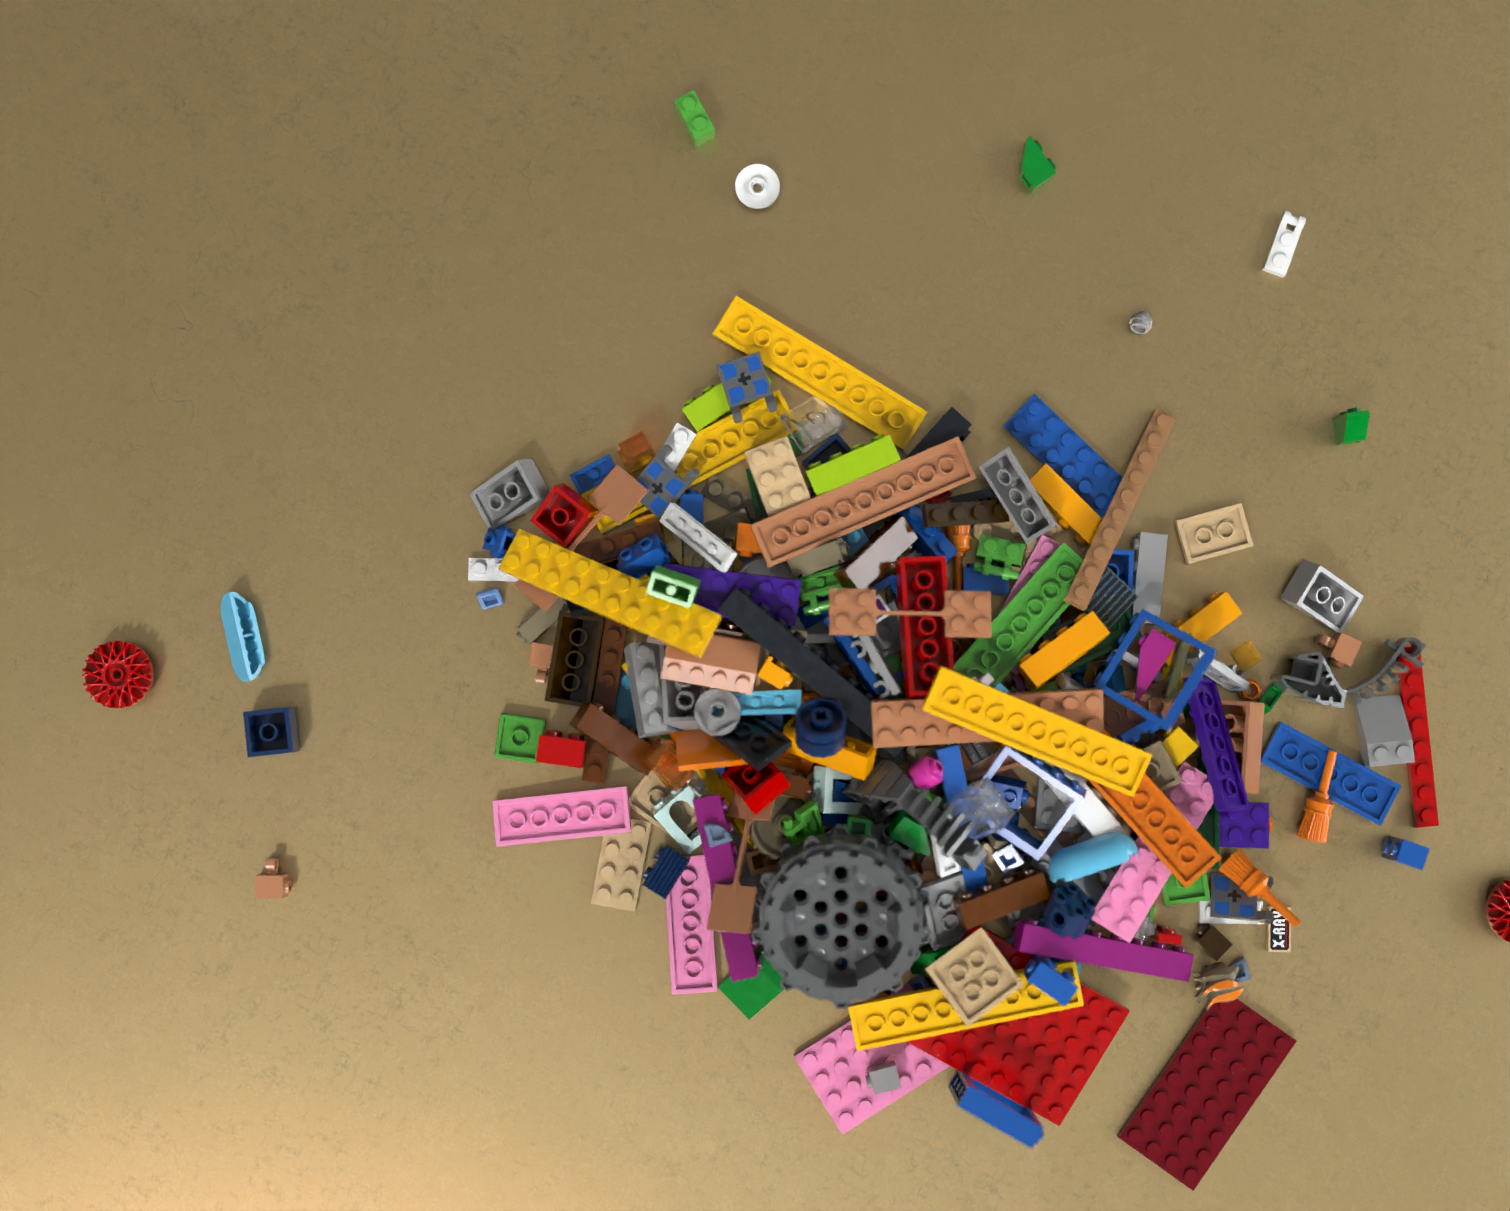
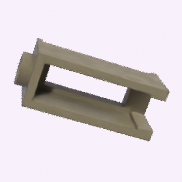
M842 537L792 557L787 562L794 579L845 562L850 558V549L845 541L843 542Z
M558 597L546 612L538 606L520 622L522 626H515L518 630L516 635L524 643H535L558 621L559 611H569L565 599Z

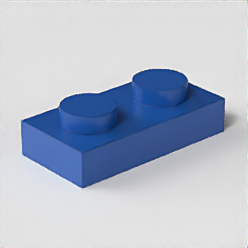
M608 454L569 476L581 496V494L600 485L615 467V464Z
M1160 713L1155 714L1159 718L1163 719ZM1146 719L1116 737L1118 740L1131 745L1141 739L1140 734L1146 731L1148 734H1151L1160 729V727Z

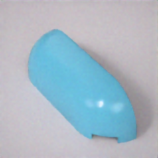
M228 592L221 601V617L233 669L238 678L246 682L255 679L260 673L262 666L265 664V656L251 602H247L242 596L238 595L239 593Z
M1110 832L1057 851L1049 862V877L1053 883L1064 878L1065 882L1075 880L1129 861L1128 856L1138 855L1139 850L1130 836L1121 832Z

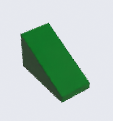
M1273 683L1256 701L1265 703L1264 715L1272 710L1283 694V691Z

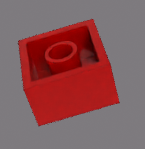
M561 483L552 488L530 521L563 548H568L589 525L599 510L565 483Z
M546 730V733L539 735L536 762L574 768L584 767L587 739H584V735L571 733L566 737L561 736V731Z
M772 762L759 772L749 764L731 766L721 774L730 788L755 816L791 786Z

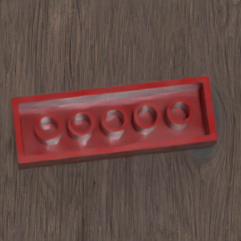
M946 556L899 558L895 562L898 611H942L945 606L944 591H948ZM899 615L905 699L925 698L940 666L954 671L952 637H945V621L941 616Z

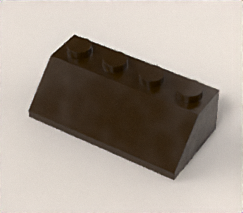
M559 611L544 701L578 707L583 702L592 704L605 618L579 615L572 618L569 612Z

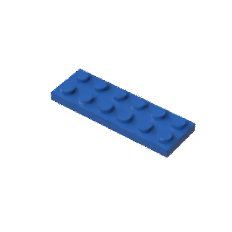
M1034 394L1007 421L1003 428L1042 465L1047 463L1102 518L1122 477Z
M1278 722L1261 754V763L1313 791H1318L1328 750H1335L1283 722ZM1338 752L1327 794H1330L1329 799L1381 826L1401 785Z

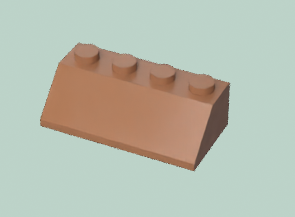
M714 633L702 658H699L666 644L660 678L752 695L761 645L753 640Z
M1221 700L1246 793L1259 794L1265 703Z

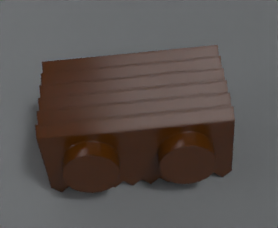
M782 771V774L791 785L782 794L804 800L805 795L810 796L813 782H810L808 776L804 777L803 774L799 775V773Z

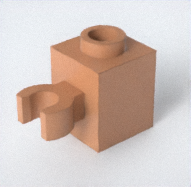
M1339 632L1335 633L1333 638L1324 634H1318L1315 643L1328 648L1324 658L1329 659V664L1342 669L1343 666H1352L1362 641Z
M532 642L528 665L538 666L535 682L546 683L553 645Z
M278 858L266 859V873L255 875V898H284L290 893L291 879H288V873H277Z

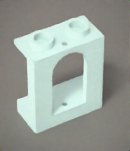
M814 766L812 801L817 803L819 813L861 814L859 810L864 804L859 801L832 802L833 779L852 780L854 777L832 770L826 766Z
M684 781L675 784L670 790L671 793L665 798H659L653 804L651 812L689 855L702 844L699 829L697 827L690 834L686 835L669 814L671 805L676 801H686L694 809L692 799L697 798L698 795Z

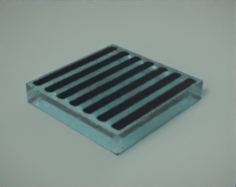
M1106 566L1085 610L1088 613L1093 611L1109 630L1139 596Z

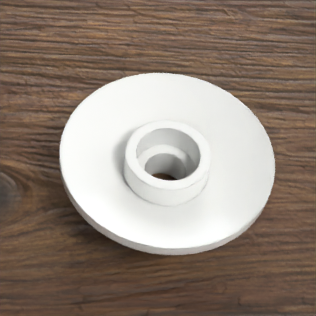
M753 164L745 167L738 174L735 190L737 197L744 205L754 209H761L771 205L776 200L780 190V182L777 174L770 167L762 164ZM754 186H761V191L755 192L753 190Z

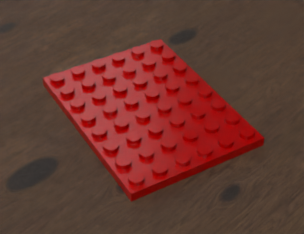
M979 925L969 930H966L965 934L963 935L959 943H961L963 940H965L967 937H969L982 926ZM982 927L1013 971L1025 969L1026 964L1031 959H1035L1036 956L1013 949L1011 942ZM1080 982L1084 1006L906 1042L956 1070L968 1074L976 1081L1060 1126L1130 1010Z

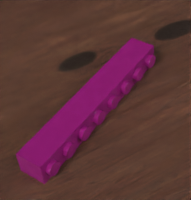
M720 793L692 799L712 894L715 884L731 885L734 883L737 868L734 856H738L735 842H727L710 847L703 826L704 824H717L726 829L729 834L733 833L730 819H725L724 811L728 810L726 798H721ZM721 931L731 982L759 976L758 970L762 969L760 955L755 956L753 947L757 946V942L753 941L752 933Z
M1025 918V922L1016 921L1012 948L1019 952L1069 961L1075 960L1080 963L1189 982L1194 955L1186 952L1187 948L1173 945L1172 949L1166 948V944L1152 941V945L1144 944L1145 940L1134 937L1128 943L1115 934L1110 933V937L1102 936L1103 932L1089 930V933H1084L1082 937L1077 939H1071L1072 936L1066 935L1064 938L1052 932L1046 925H1040L1038 920Z

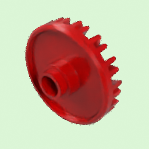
M112 641L93 649L94 652L87 656L89 659L85 660L87 664L86 668L82 669L85 672L82 677L85 678L86 683H83V685L87 686L86 692H90L92 695L90 698L95 699L96 703L103 704L102 706L108 708H127L137 704L148 694L153 683L154 672L151 660L142 648L127 641ZM118 671L121 672V677L119 679L117 676Z
M1507 878L1498 883L1491 891L1486 903V916L1495 934L1509 943L1510 878Z

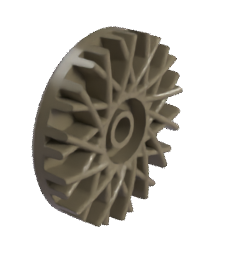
M780 794L774 800L771 821L755 820L751 823L748 834L751 835L749 841L754 842L755 846L753 847L758 848V853L765 854V858L769 857L770 860L776 859L778 861L782 858L780 847L788 841L781 827V824L784 825L782 819L786 816H790L792 822L796 819L794 812L805 804L801 799ZM799 831L796 833L797 837L800 836Z

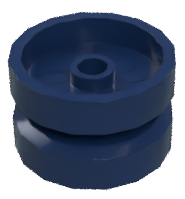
M814 698L801 704L796 711L795 742L798 748L807 755L820 758L833 756L841 751L845 745L847 714L844 708L838 702L828 698Z

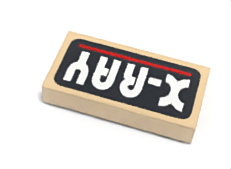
M1267 905V911L1274 913V919L1271 924H1266V951L1291 952V924L1275 908Z

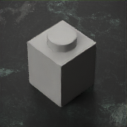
M894 1061L868 1068L869 1075H865L868 1089L873 1088L875 1095L902 1088Z

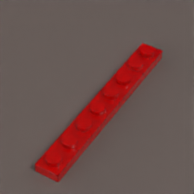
M1412 646L1404 647L1406 653L1411 652ZM1420 653L1419 656L1417 657V659L1420 660V661H1421V653ZM1397 656L1396 661L1409 667L1406 673H1397V676L1400 678L1398 681L1399 694L1412 736L1415 758L1414 763H1407L1413 827L1439 826L1422 666L1416 667Z

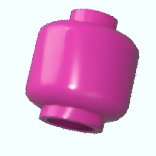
M926 756L910 766L908 778L916 789L923 790L925 788L929 790L942 781L943 766L940 761Z

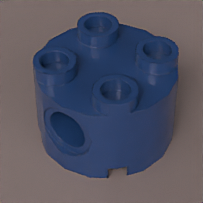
M1067 883L1066 886L1055 888L1042 912V916H1045L1043 921L1058 936L1065 938L1066 935L1072 936L1071 939H1077L1082 937L1092 920L1097 902L1080 891L1075 884Z

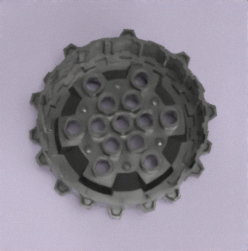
M836 824L832 832L811 835L797 845L788 841L780 847L782 858L773 866L771 871H765L760 878L764 888L757 891L755 905L760 908V924L752 928L751 931L753 941L764 946L762 954L766 960H769L773 968L782 976L780 986L786 991L797 988L812 998L832 1001L836 1009H846L850 1001H862L872 998L885 989L897 992L903 987L901 976L906 970H909L913 962L917 961L921 954L919 946L930 942L931 930L923 925L922 921L923 908L930 904L929 893L918 888L922 883L920 875L917 871H911L907 863L905 864L900 858L902 847L896 842L884 845L873 836L851 833L846 824ZM842 866L847 869V872L844 875H839L835 872V869ZM798 889H803L807 895L797 897L794 892ZM843 889L848 894L841 898L836 896L835 892ZM880 889L888 892L887 896L883 898L876 896L875 893ZM817 901H824L827 906L820 909L815 906V903ZM858 901H864L868 905L863 909H859L855 904ZM839 912H844L847 918L839 920L835 915ZM823 923L827 926V929L818 931L815 926ZM858 924H865L868 928L865 931H858L855 927ZM797 935H804L807 940L805 942H798L795 937ZM838 935H844L847 937V940L841 943L836 941L835 938ZM884 935L888 939L886 942L880 943L876 941V937ZM842 957L847 960V963L839 965L835 960Z

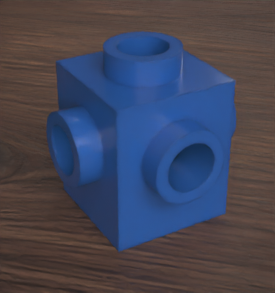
M498 525V529L488 527L482 549L491 551L490 556L503 559L516 534L511 533V528Z

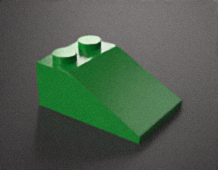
M762 944L754 950L755 956L760 955L762 969L758 970L759 976L731 982L729 975L718 986L749 1020L784 990L780 986L782 976L762 954V949L764 948Z

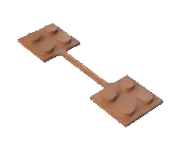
M617 464L588 498L599 508V513L568 550L574 551L604 516H609L620 526L649 490ZM520 579L514 584L544 612L559 597Z
M829 588V635L876 636V618L879 615L941 616L945 621V637L992 638L991 592L944 591L945 606L940 612L882 611L876 606V589Z
M733 791L728 818L745 820L734 883L731 885L715 884L707 930L750 934L758 888L742 886L740 884V876L750 825L755 820L771 821L774 800L755 816Z

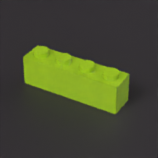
M767 375L770 385H772V381ZM722 382L715 387L713 384L702 391V396L697 399L693 397L683 404L685 407L682 409V412L696 433L709 427L731 412Z
M883 434L872 438V443L868 445L857 444L851 447V452L845 455L839 452L830 456L829 462L821 464V461L808 466L809 470L806 471L805 475L815 497L901 461L891 436L884 437Z

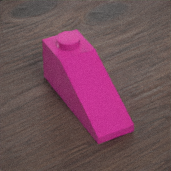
M1152 629L1150 634L1145 632L1138 643L1142 646L1138 655L1134 702L1137 704L1177 644Z

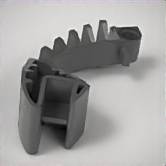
M1414 637L1400 638L1395 643L1385 640L1384 645L1391 650L1384 660L1365 679L1345 689L1341 688L1338 684L1337 678L1333 675L1332 670L1320 651L1288 654L1286 658L1294 660L1291 676L1271 675L1270 681L1285 694L1293 696V698L1300 701L1344 708L1347 694L1349 704L1354 706L1362 703L1357 693L1358 690L1362 698L1370 699L1376 695L1368 686L1369 684L1374 691H1386L1389 688L1384 682L1392 684L1400 680L1392 672L1406 673L1409 670V667L1395 660L1397 656L1416 667L1423 666L1424 663L1418 660L1417 657L1426 645ZM1406 642H1409L1412 646L1410 653H1406L1404 650Z
M875 757L873 770L865 780L853 778L843 790L845 796L864 804L859 812L876 824L896 810H905L928 829L927 833L937 839L936 844L938 846L944 847L945 857L949 858L951 856L957 864L967 870L975 871L988 854L976 839L966 838L975 825L972 820L957 828L965 815L960 812L950 820L948 815L954 809V806L949 804L941 811L937 805L942 799L937 796L931 802L925 797L929 792L927 789L924 788L921 793L916 791L912 781L893 761Z

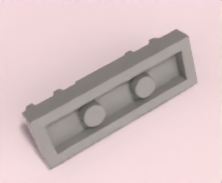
M859 636L861 641L857 640L851 643L852 648L856 645H861L863 648L862 652L856 655L857 658L864 657L868 652L871 658L869 662L870 667L875 674L879 673L884 681H878L874 684L875 688L880 685L885 686L886 692L880 695L881 698L888 697L890 692L894 696L903 691L871 636Z
M1193 647V652L1187 653L1185 662L1195 668L1204 652ZM1213 659L1204 674L1232 693L1248 690L1249 682L1243 679L1245 677V670H1239L1236 673V664L1227 667L1224 662Z

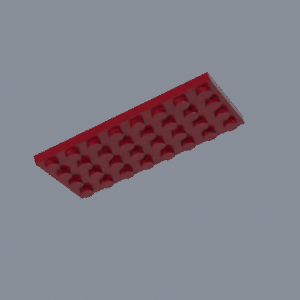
M1238 999L1231 1002L1215 1003L1209 1010L1205 1008L1117 1137L1194 1191L1297 1041Z

